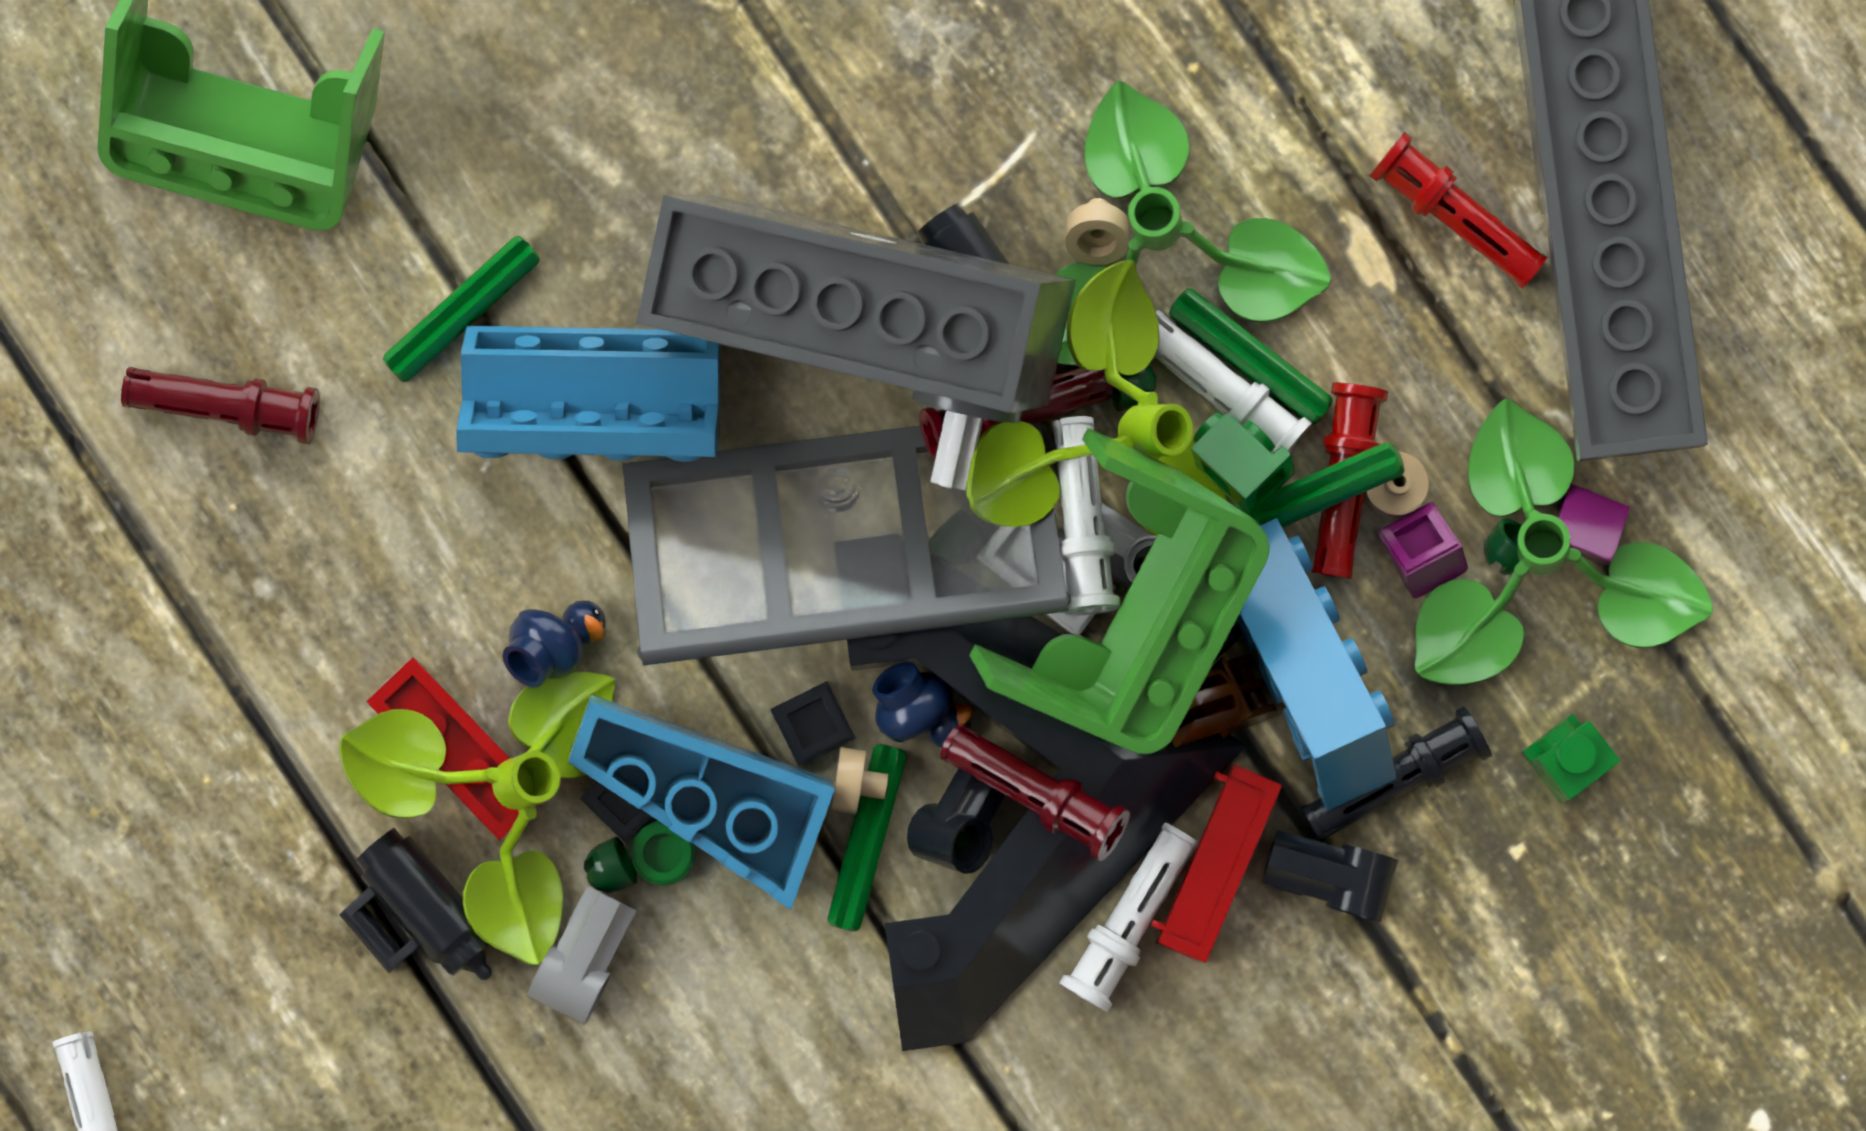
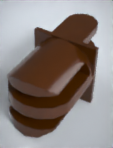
M1251 654L1226 660L1223 657L1210 668L1179 726L1184 727L1179 729L1171 740L1174 747L1218 733L1224 739L1232 732L1262 723L1278 713L1275 704H1267L1262 691L1266 688L1263 679L1256 680L1250 667L1255 663Z

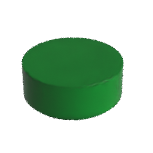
M657 821L645 826L638 832L632 843L631 859L637 873L646 881L656 885H672L683 880L692 870L696 859V848L693 843H689L669 830L666 825Z

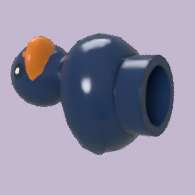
M589 600L576 601L568 606L563 613L562 619L543 610L527 609L521 611L510 626L509 645L504 649L502 655L507 670L516 680L529 687H539L547 679H560L570 675L578 668L582 661L583 644L598 642L604 638L605 615L598 605Z
M901 662L889 667L880 674L873 685L872 692L878 700L875 710L876 724L881 733L892 741L902 743L927 732L931 741L936 746L942 748L950 732L956 726L958 727L960 723L971 729L969 719L973 712L972 707L968 704L952 706L950 687L935 675L928 672H920L912 662Z

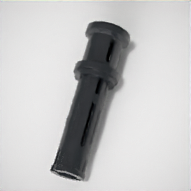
M1463 706L1455 711V719L1423 737L1417 733L1408 737L1409 741L1404 743L1406 750L1392 757L1396 780L1329 811L1326 810L1321 798L1308 805L1301 806L1300 808L1317 839L1320 842L1326 841V838L1376 812L1381 807L1424 783L1429 788L1444 784L1445 775L1477 757L1484 761L1492 757V752L1483 734L1466 707Z

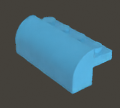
M466 326L461 350L462 404L456 428L457 452L475 453L483 458H500L509 453L539 454L544 458L555 460L565 459L574 454L603 455L608 459L617 461L630 460L637 456H667L672 460L680 462L716 456V450H719L721 413L720 343L662 329Z

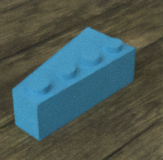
M1275 518L1260 525L1269 541V557L1235 622L1242 633L1249 651L1257 650L1260 655L1256 657V661L1274 703L1284 702L1286 706L1283 709V714L1292 733V740L1303 762L1312 759L1318 784L1317 792L1326 810L1329 811L1397 779L1387 729L1395 726V721L1382 693L1379 690L1371 694L1368 693L1360 677L1368 673L1356 643L1352 638L1342 642L1333 624L1339 622L1340 617L1325 586L1314 590L1306 574L1313 570V566L1300 537L1296 535L1288 539L1278 519Z
M592 694L587 703L568 760L570 764L624 800L666 825L675 834L701 848L722 862L725 867L742 878H746L790 910L792 909L835 791V786L831 779Z

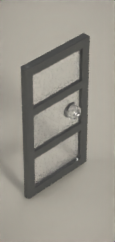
M1041 422L1031 424L1040 432L1043 438ZM920 425L716 451L715 457H701L698 460L689 462L661 458L622 463L640 646L637 650L638 657L642 660L643 666L1069 611L1068 606L1071 602V596L1066 591L1054 507L1044 518L1026 526L1003 527L985 522L970 508L967 490L947 488L930 482L935 461L927 450Z

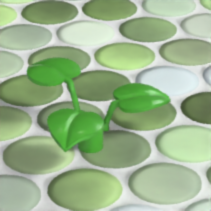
M1117 81L1113 84L1101 100L1091 120L1085 144V164L1091 181L1107 197L1121 199L1140 190L1133 197L1128 208V217L1134 237L1128 243L1129 250L1125 260H1134L1136 265L1140 252L1144 248L1155 251L1164 250L1173 246L1180 237H1185L1215 262L1225 265L1218 279L1221 298L1234 314L1252 322L1265 323L1285 318L1329 288L1331 276L1321 254L1309 240L1285 223L1269 218H1252L1239 222L1230 233L1228 241L1229 253L1219 250L1198 233L1192 223L1183 221L1177 199L1166 189L1159 188L1173 183L1181 175L1188 161L1190 144L1183 124L1168 108L1140 94L1125 82ZM1079 262L1069 264L1054 274L1076 280L1070 309L1084 285L1093 276L1105 269L1104 266ZM1065 327L1057 365L1079 367L1073 360L1069 350L1067 327Z
M1504 399L1487 416L1476 435L1469 458L1468 481L1471 493L1477 504L1489 515L1507 517L1521 509L1523 510L1527 520L1523 523L1518 533L1517 553L1520 562L1515 566L1513 574L1495 601L1490 591L1483 584L1468 579L1448 581L1438 586L1428 595L1419 610L1416 622L1415 671L1422 679L1451 686L1479 683L1502 673L1517 658L1525 636L1523 625L1519 619L1503 609L1511 601L1524 577L1529 572L1537 575H1550L1560 570L1566 562L1572 563L1594 584L1606 588L1602 592L1597 606L1600 622L1611 637L1630 647L1653 648L1674 640L1686 631L1709 619L1713 612V605L1704 584L1697 574L1680 557L1664 547L1648 542H1633L1621 545L1617 548L1612 563L1609 564V576L1601 574L1581 556V552L1578 549L1571 548L1570 534L1565 523L1556 516L1540 514L1534 508V506L1547 507L1556 504L1569 490L1574 478L1575 466L1570 447L1553 427L1529 414L1512 400Z

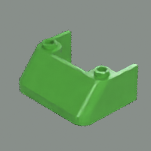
M119 0L105 26L97 147L99 158L104 166L115 175L127 180L307 229L327 230L337 225L349 202L376 108L385 31L372 28L353 71L334 70L323 74L313 89L311 100L193 69V45L189 37L181 29L168 22L147 17L148 0Z
M1087 428L1082 440L1102 468L1130 480L1126 490L1127 507L1139 524L1158 533L1101 644L1077 634L1058 636L1044 646L1032 669L976 644L969 656L988 689L1129 751L1149 754L1167 746L1175 736L1268 560L1269 541L1265 532L1253 518L1178 469Z

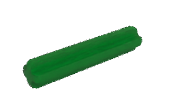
M521 236L513 237L390 348L383 356L385 365L399 380L403 382L410 381L464 332L466 326H470L539 263L540 258L537 252Z
M1187 288L1170 307L1169 315L1175 322L1250 380L1257 382L1259 385L1262 383L1270 389L1269 394L1298 417H1305L1312 423L1311 425H1315L1331 407L1333 400L1327 392L1193 289Z
M1384 442L1281 487L1251 518L1259 526L1277 518L1283 528L1401 477L1405 471L1401 455L1395 445Z
M877 744L873 748L867 771L888 774L885 799L860 796L827 917L828 923L833 927L851 932L858 931L861 928L907 758L906 752L900 748L885 744Z

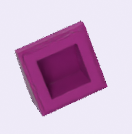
M1571 484L1564 497L1557 518L1562 520L1569 530L1571 548L1578 549L1583 558L1607 566L1612 563L1630 507Z
M1432 501L1376 531L1406 588L1415 599L1462 575L1468 570L1462 545Z

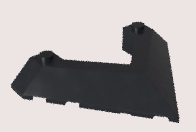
M893 536L834 544L843 610L912 601L904 540L902 538ZM930 556L936 598L989 591ZM1032 616L848 639L847 646L851 671L893 666L901 662L916 663L923 670L935 675L946 683L953 692L963 698L973 708L1057 771L1054 775L1055 779L1061 781L1065 778L1069 780L1074 778L1084 785L1083 792L1111 808L1120 805L1130 811L1128 825L1119 843L1106 859L1099 861L1090 855V847L1062 831L1053 834L1046 830L1044 824L1040 822V815L1029 809L950 914L885 923L902 1051L966 1043L1153 846L1162 831L1164 823L1173 825L1213 783L1215 773H1222L1248 745L1231 735L1223 739L1221 734L1218 733L1178 747H1174L1172 741H1170L1167 746L1159 751L1139 754L988 689L969 656L975 644L1032 669L1044 646L1052 639L1062 635Z

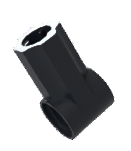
M958 768L939 803L926 804L913 815L907 831V842L910 851L920 859L963 874L974 873L984 865L990 855L993 836L989 823L1005 795Z
M1276 830L1261 883L1297 895H1305L1326 901V907L1381 922L1399 860L1343 844L1342 848Z

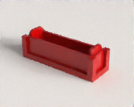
M414 657L366 701L377 714L392 709H406L421 713L432 720L441 732L446 746L445 760L439 771L485 770L491 767L497 768L502 762L511 759ZM492 783L445 784L499 841L504 842L519 812L518 810H512L503 806L497 800L493 792ZM545 802L539 803L535 807H541Z
M1237 765L1230 768L1227 776L1219 772L1215 773L1213 779L1224 785L1201 836L1200 844L1195 850L1164 924L1156 920H1152L1150 924L1151 927L1160 930L1156 940L1157 944L1200 963H1206L1282 787L1277 782Z

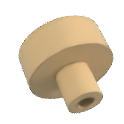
M1102 198L1092 199L1088 203L1075 208L1069 214L1066 221L1065 245L1069 254L1076 260L1089 265H1107L1116 262L1127 252L1129 220L1122 210L1111 205L1107 200Z
M1403 452L1399 453L1403 460L1405 471L1401 477L1397 478L1402 482V487L1395 486L1393 480L1364 492L1368 504L1376 512L1387 517H1403L1415 511L1423 503L1428 493L1429 479L1424 466L1414 456Z
M840 747L834 780L835 791L832 796L830 811L856 815L860 796L885 799L888 774L864 770L866 751Z

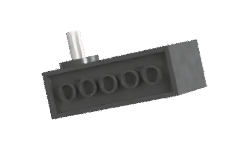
M663 195L636 323L912 389L913 400L946 410L930 482L947 488L967 490L970 462L978 445L983 419L1019 423L1022 411L1048 406L1076 280L714 195Z

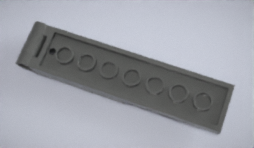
M1513 0L1541 215L1545 214L1577 462L1705 447L1708 445L1649 0Z

